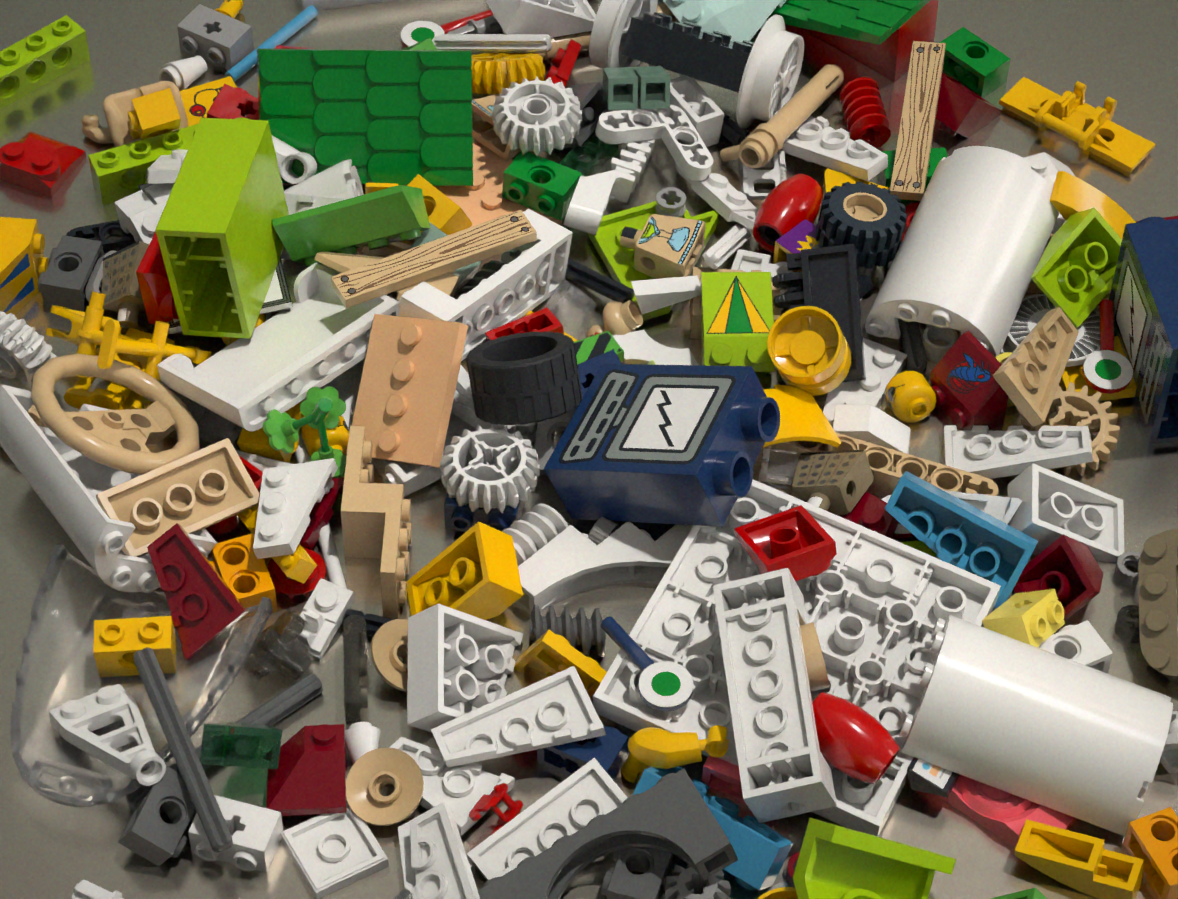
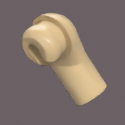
M97 115L83 116L81 120L83 127H81V130L86 137L98 144L113 143L109 127L105 128L99 125V117Z

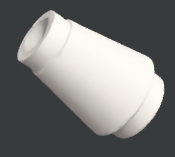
M199 55L169 62L159 71V80L170 81L178 87L179 91H182L207 72V64Z

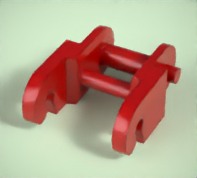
M506 783L494 786V790L490 795L483 794L469 812L471 820L477 821L481 818L479 812H486L490 808L494 811L499 819L497 820L498 825L490 836L515 818L523 807L521 800L514 802L506 793L508 790ZM500 800L508 807L504 813L496 806Z

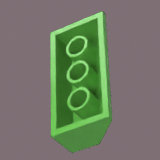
M405 185L390 187L272 219L273 227L292 261L305 262L306 267H310L316 262L322 264L314 260L319 252L356 255L358 254L356 248L368 246L369 250L389 246L388 240L400 237L401 241L414 240L421 237L420 231L431 229L422 189Z

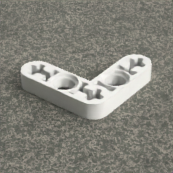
M670 105V108L659 109L637 108L634 110L610 111L599 116L595 133L601 141L608 144H620L662 138L681 172L687 178L702 181L709 177L714 161L713 157L687 114L678 106ZM634 122H642L648 125V127L639 126ZM677 140L687 141L691 145L681 144Z

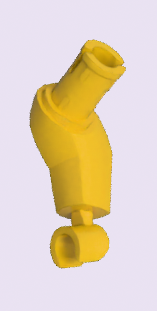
M712 726L708 730L707 739L698 740L697 732L671 733L660 728H643L629 738L628 749L630 754L621 768V774L627 781L634 783L636 779L638 783L644 769L649 768V766L669 769L702 761V751H706L713 757H722L728 750V730L724 726Z

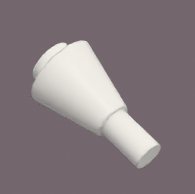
M356 722L351 724L349 729L345 730L346 748L353 764L365 753L378 749L381 731L369 722Z

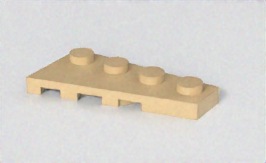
M1060 307L1048 311L993 374L995 380L1015 404L1018 412L1027 419L1032 427L1045 422L1079 333Z

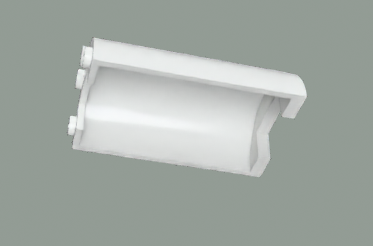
M962 147L954 150L951 156L943 157L932 175L869 312L865 324L866 333L877 337L899 339L901 333L898 318L907 322L915 321L934 325L938 328L960 330L961 335L970 331L994 357L999 355L1030 284L1031 276L1039 263L1059 216V211L1050 202L1054 182L1047 174L1041 177L1032 170L1033 163L1027 159L994 147Z
M1 384L0 446L99 577L111 588L123 592L150 593L161 587L149 553L141 557L125 555L121 550L136 527L130 522L109 519L96 499L97 494L143 474L126 473L94 462L67 446L49 428L37 426L27 413L33 405L30 391ZM83 404L79 411H103L109 409ZM205 528L193 534H188L206 558L217 544Z
M948 615L945 620L938 618L931 635L933 642L929 651L935 659L933 664L926 663L921 675L919 685L924 686L925 690L915 714L907 713L902 724L899 736L906 739L901 752L1125 836L1129 822L1136 820L1142 808L1144 800L1141 798L1147 791L1149 783L1153 781L1165 746L1173 711V703L1170 702L1171 697L951 615Z

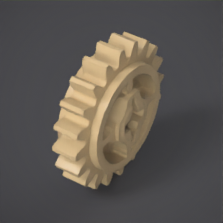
M1073 382L1069 383L1067 391H1062L1060 385H1058L1047 417L1055 412L1057 415L1049 419V425L1043 426H1088L1090 433L1098 432V435L1091 442L1093 462L1063 467L1064 474L1067 477L1070 475L1071 468L1073 467L1082 476L1084 475L1086 464L1096 471L1098 470L1099 459L1108 462L1110 451L1116 450V438H1118L1120 427L1116 425L1118 414L1110 413L1112 403L1108 401L1099 404L1101 392L1088 396L1087 385L1083 386L1080 392H1076ZM1022 415L1023 420H1020L1019 426H1023L1027 431H1039L1042 427L1041 424L1032 427ZM1053 468L1051 471L1056 472L1058 468Z

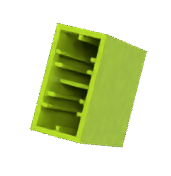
M201 118L155 231L183 335L251 339L284 248L281 239L273 227L272 219L289 215L269 121L251 120L248 118Z

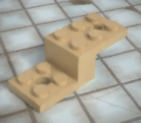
M350 426L341 503L344 556L349 558L381 559L380 581L383 617L398 618L399 603L406 604L407 601L405 574H409L410 552L406 551L408 550V545L412 543V523L410 522L411 499H404L403 484L374 483V464H367L372 462V441H366L365 426Z

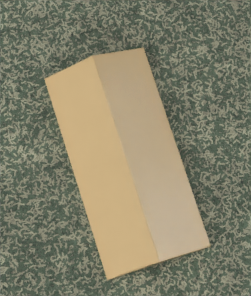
M229 438L96 495L99 506L109 519L130 522L136 527L121 549L125 555L134 557L148 554L147 547L176 523L180 524L186 533L193 534L258 505L260 497L256 486Z

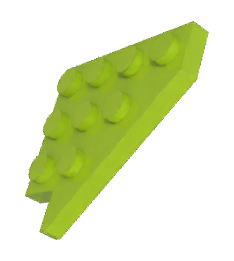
M656 201L605 215L602 217L596 236L587 233L613 280L632 289L631 281L655 278L641 273L634 268L635 250L620 246L621 234L625 226L642 231L649 216L657 214ZM686 208L685 214L681 217L705 222L704 246L696 263L719 223L720 214L716 210L691 217ZM634 296V297L632 298V301H633V302L638 306V308H639V305H638L636 296ZM674 304L642 314L643 321L670 313Z

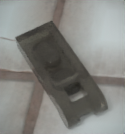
M360 615L348 616L343 624L344 710L346 725L361 722V709L369 707L368 685H361V677H368V656L363 654L368 648L366 620Z

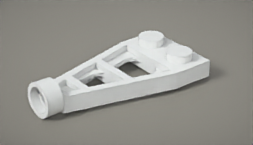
M120 684L103 687L96 693L78 700H69L62 704V706L48 711L51 725L67 742L132 779H136L140 784L145 786L154 785L164 776L166 764L153 748L136 700ZM119 720H122L124 723V727L101 736L91 732ZM134 741L138 744V746L123 752L114 750ZM145 764H149V769L141 771Z

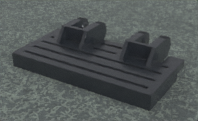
M855 244L801 250V253L786 254L788 271L802 269V271L784 273L772 277L773 286L777 288L803 286L804 292L775 296L774 306L790 309L799 306H814L831 314L837 321L851 351V366L843 382L866 380Z

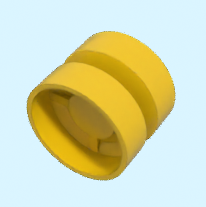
M814 306L795 307L783 313L770 329L767 340L768 353L787 386L799 388L811 393L812 396H817L834 390L844 381L851 366V351L837 321L827 311Z

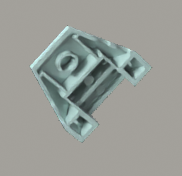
M662 0L680 23L683 24V21L700 25L702 26L701 32L713 33V31H719L732 36V42L750 41L757 31L763 28L767 18L777 6L781 8L786 0Z

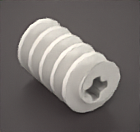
M540 503L536 504L530 512L523 514L520 520L514 521L510 528L504 529L502 532L512 536L519 566L569 526L562 515L554 508Z

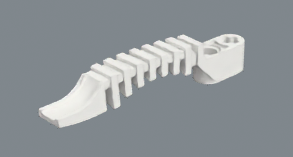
M634 122L639 126L648 127V125L642 122ZM656 139L628 142V151L621 150V160L612 158L611 171L587 177L581 175L563 225L596 236L608 201L616 199L627 203L630 193H634L641 174L643 175L645 166L648 164Z

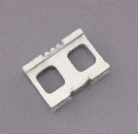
M780 150L779 153H776L770 159L774 164L772 170L749 168L739 158L740 176H743L741 192L747 196L748 200H764L769 194L756 193L754 191L755 183H773L776 187L779 183L786 180L784 150Z

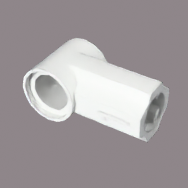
M272 135L280 175L286 182L298 184L316 174L317 163L314 157L308 153L298 151ZM295 159L300 160L304 165V173L301 177L297 176L292 170Z

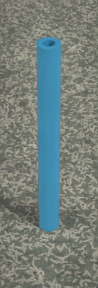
M312 5L308 6L257 48L274 49L276 45L283 44L318 15L317 9ZM257 48L225 73V77L231 76L235 82L257 64Z

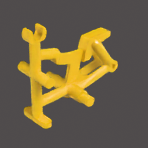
M92 291L86 312L56 305L51 306L50 312L71 320L72 327L71 331L47 327L46 335L77 345L78 354L95 356L96 347L100 345L97 365L100 369L108 370L111 368L115 353L148 356L145 373L158 380L157 364L162 362V358L167 359L171 355L182 354L188 357L192 363L201 364L210 358L212 354L211 351L200 350L199 347L195 346L182 347L166 343L170 324L165 322H155L152 339H135L121 335L122 327H120L119 321L103 316V306L106 294ZM77 375L78 377L88 378V376Z

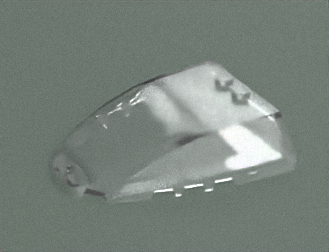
M58 543L38 588L31 609V624L27 638L24 637L22 643L23 656L20 671L16 673L15 703H12L11 748L14 761L23 780L35 792L58 804L72 807H92L114 802L133 793L142 784L67 742L51 725L48 711L62 706V704L69 700H78L96 693L103 687L120 684L136 700L153 748L166 764L173 757V754L140 675L99 677L93 654L94 620L171 616V610L164 592L157 590L150 593L123 592L111 588L105 584L93 568L72 556L65 548V545ZM262 597L259 605L245 608L249 613L191 660L185 659L177 628L174 627L177 640L176 673L164 674V677L190 738L217 707L242 670L273 610L270 598ZM119 720L91 732L101 736L124 727V723L122 720ZM134 741L114 750L123 752L138 746V744ZM145 764L141 771L149 769V764Z

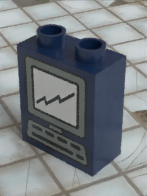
M1148 217L1137 223L1125 224L1109 300L1113 302L1114 336L1119 337L1124 354L1133 368V378L1137 389L1135 397H1132L1150 445L1178 441V219L1166 220L1162 217Z
M602 364L547 461L544 470L572 519L598 520L604 517L610 521L723 527L737 498L745 496L750 490L753 480V466L765 442H771L777 436L780 426L779 407L773 398L766 396L752 366Z

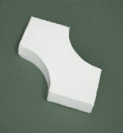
M645 330L629 332L625 335H612L624 351V361H621L622 364H647L649 361L654 360L656 365H698L689 348L678 349L664 346L649 337Z

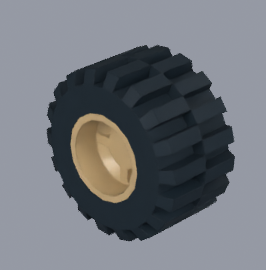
M847 182L842 183V187L834 186L831 188V192H827L824 195L815 235L816 241H819L818 247L855 244L858 269L859 267H864L865 269H873L874 266L882 267L886 265V262L894 260L900 247L907 219L906 208L904 204L900 203V199L896 195H891V191L886 188L881 189L877 187L878 185L872 183L869 185L863 182H856L855 184Z

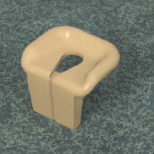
M160 81L138 87L137 89L134 88L111 94L104 99L103 110L112 141L116 147L139 141L138 139H132L127 125V121H129L127 112L131 111V99L167 88L171 89L181 118L180 129L188 127V119L181 94L174 83Z

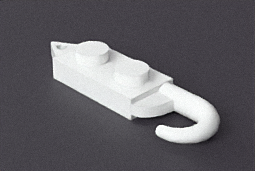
M675 162L677 172L691 184V189L726 221H736L753 229L758 208L747 199L744 193L736 190L725 176L711 173L707 179L695 181L687 178Z

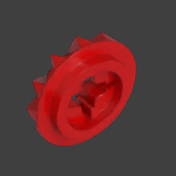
M304 548L317 564L304 584L287 577L277 563L271 559L267 569L277 595L288 594L291 600L295 595L300 594L307 598L310 591L315 589L320 578L326 579V565L322 557L315 551Z

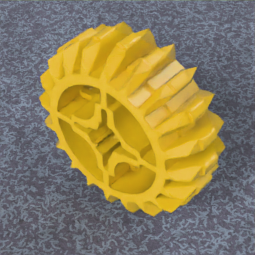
M480 53L471 55L472 93L501 94L502 88L509 89L511 82L521 84L523 78L528 81H534L536 76H538L540 81H544L545 64L543 63V57L539 53Z

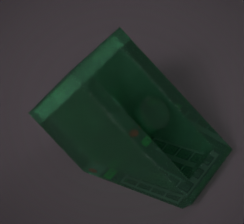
M234 722L204 723L200 762L206 765L278 769L282 730L261 724Z

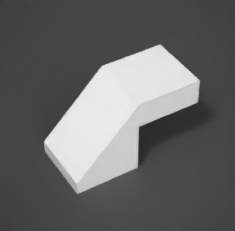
M836 404L833 430L836 433L863 441H870V443L909 454L910 427L872 404Z

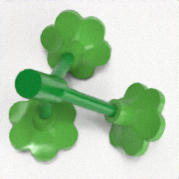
M327 386L324 389L319 387L310 388L307 392V399L300 404V412L305 417L299 420L291 418L285 412L280 413L276 409L267 413V420L263 422V431L269 437V444L275 451L281 449L285 454L293 452L294 443L299 438L298 432L300 427L308 424L311 428L318 429L321 443L319 450L311 455V460L308 462L334 458L338 469L333 478L345 476L347 456L343 455L341 450L333 449L329 446L326 428L332 429L338 425L339 416L346 411V404L339 398L336 388L332 386Z

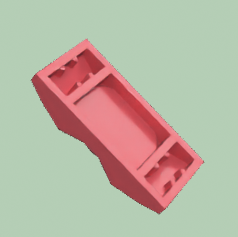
M963 775L959 776L948 798L936 795L1014 847L1018 843L1026 819L1066 830L1077 819Z

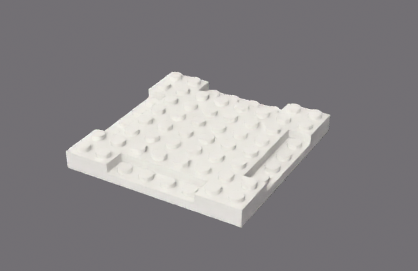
M753 479L748 493L743 497L737 498L723 527L693 525L629 634L655 663L661 661L675 662L690 672L693 678V694L689 702L682 708L674 711H658L646 705L641 699L638 689L642 671L620 649L593 695V706L597 714L636 732L648 727L660 728L671 733L697 732L698 740L707 739L710 727L716 725L724 726L728 730L727 739L729 744L726 754L719 758L738 766L713 585L759 575L758 566L736 538L734 528L802 505L834 539L837 552L827 570L819 575L796 581L803 594L807 623L814 622L830 685L829 688L812 691V702L821 692L852 702L876 718L887 729L900 748L896 758L876 784L850 777L827 762L832 772L837 806L812 812L846 828L879 836L908 779L907 769L914 758L901 752L906 738L899 736L907 713L915 714L925 690L924 686L919 685V681L926 663L933 664L935 659L929 651L933 642L931 635L937 619L945 620L948 615L984 627L982 620L992 612L1001 586ZM706 751L701 752V754L709 756Z

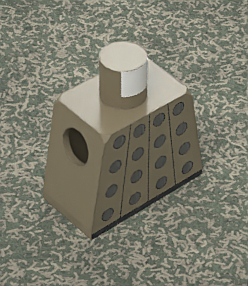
M138 241L103 258L102 293L106 294L104 308L118 312L117 321H119L120 327L125 329L137 328L139 313L145 311L136 271L149 244Z
M865 450L801 453L792 483L794 496L835 515L850 513L874 480Z

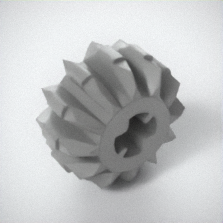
M688 863L687 869L675 865L672 870V876H666L664 880L663 890L665 892L662 899H729L731 886L729 881L723 880L724 873L722 870L703 881Z

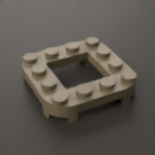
M1171 529L1149 537L1144 543V549L1139 558L1140 648L1147 663L1161 676L1178 683V529Z

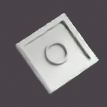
M348 802L347 813L320 814L281 832L283 844L316 899L323 898L389 866L386 854L367 823L351 810Z

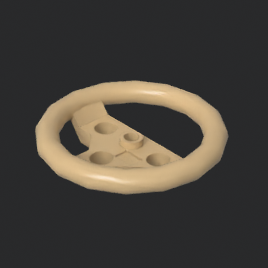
M75 353L51 358L33 374L31 400L42 422L67 446L94 462L126 473L145 474L199 450V426L187 405L165 384L134 366L113 359L110 369H100L97 365L98 356ZM77 375L102 378L133 390L151 401L152 404L146 409L64 412L54 395V385L60 379ZM176 430L177 443L172 449L152 453L146 447V445L159 443L172 431Z

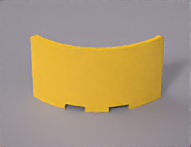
M774 385L773 389H763L767 397H771L777 402L780 411V426L777 436L773 441L765 442L763 447L790 441H813L836 448L839 447L841 444L840 439L811 393L785 385Z

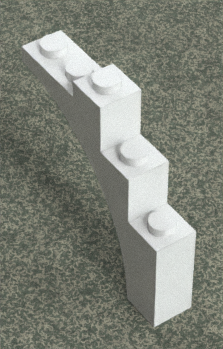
M626 522L598 545L588 538V534L581 533L570 525L518 566L523 596L515 603L531 615L534 605H538L542 613L549 606H553L566 598L583 591L607 585L638 582L659 584L693 525L676 524L654 541L647 531L638 529L631 522Z

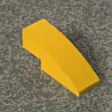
M1057 171L1050 202L1065 220L1071 214L1095 207L1121 239L1123 238L1125 224L1136 223L1121 206L1100 190L1065 171Z
M1026 819L1015 848L1016 857L1056 881L1098 899H1136L1143 880L1144 859L1104 849V839Z

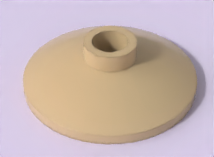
M395 619L385 623L376 631L372 638L370 652L373 665L381 678L392 687L407 692L408 620ZM398 656L403 659L404 664L398 659Z
M378 748L365 753L352 765L346 778V799L351 810L366 823L376 826L394 825L405 820L418 807L424 790L423 775L418 764L410 755L395 748ZM391 784L394 786V791L391 795H381V790L385 785Z

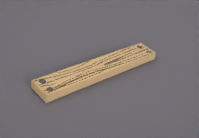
M913 41L890 194L896 195L899 199L921 201L925 193L946 43Z
M518 210L332 276L331 286L347 309L537 240V232L522 210Z

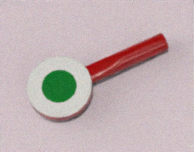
M490 9L440 26L430 21L409 23L401 31V44L406 48L431 38L435 45L434 40L436 36L447 34L452 30L463 27L471 19L478 21L492 16L493 13Z
M1105 299L1099 303L1100 351H1096L1086 358L1082 375L1085 382L1094 390L1113 394L1121 392L1129 386L1133 376V368L1126 357L1114 351L1113 302Z

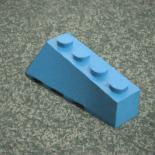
M908 471L901 476L884 508L916 538L931 548L942 561L1000 585L1001 588L994 606L995 608H998L1007 601L1038 543V540Z
M678 766L669 769L655 767L644 769L633 795L645 792L655 786L663 776L677 773L683 768ZM694 778L692 780L693 784L729 839L738 858L736 862L727 866L724 870L736 877L735 882L745 889L756 891L772 886L793 843L763 822L759 823L755 817L745 816L743 819L738 815L740 812L738 805L727 798L711 797L707 794L710 786Z

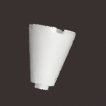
M351 159L344 160L284 190L285 194L350 199L364 195L355 166H352Z

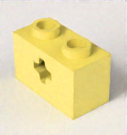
M1055 589L1015 593L986 616L982 622L986 629L1038 647L1065 624L1064 608L1061 602L1058 601Z

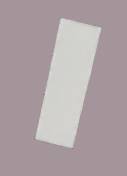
M697 275L631 281L641 314L701 295V285Z

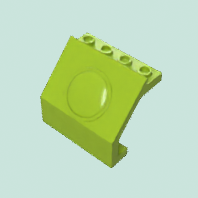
M809 818L793 881L798 899H928L935 871L952 875L956 859Z

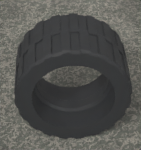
M544 331L503 336L478 345L466 357L475 415L484 422L495 425H523L541 422L570 412L582 400L574 341L562 333Z

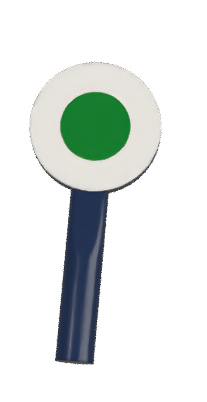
M612 616L602 621L600 627L642 671L638 689L639 695L646 705L658 711H674L682 708L689 702L693 694V678L685 667L671 661L655 663Z

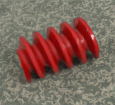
M867 77L856 78L848 82L841 90L839 100L845 115L844 118L850 138L853 141L861 139L875 148L881 147L889 140L891 130L889 129V121L886 117L887 114L877 82Z

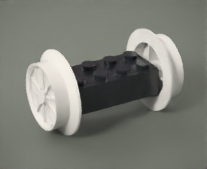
M602 0L599 6L589 45V56L593 66L602 69L638 67L641 61L654 66H662L663 69L737 92V123L739 127L744 129L749 128L757 119L767 122L793 96L803 62L804 40L800 35L785 31V22L781 15L775 14L768 19L755 43L743 40V42H732V36L719 31H713V33L701 32L702 26L683 21V24L678 22L672 23L671 16L656 12L658 0Z

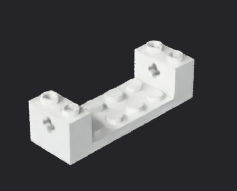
M528 208L523 213L537 232L536 241L503 252L501 262L505 264L500 270L489 278L483 279L479 285L468 293L462 294L457 300L428 283L421 282L411 290L404 292L398 303V308L400 309L399 316L459 322L467 325L468 330L461 360L463 361L470 351L486 342L485 332L522 318L564 287L573 232Z
M784 568L713 585L743 800L759 823L837 806L832 772L819 748L800 625L807 624L804 599L790 570Z

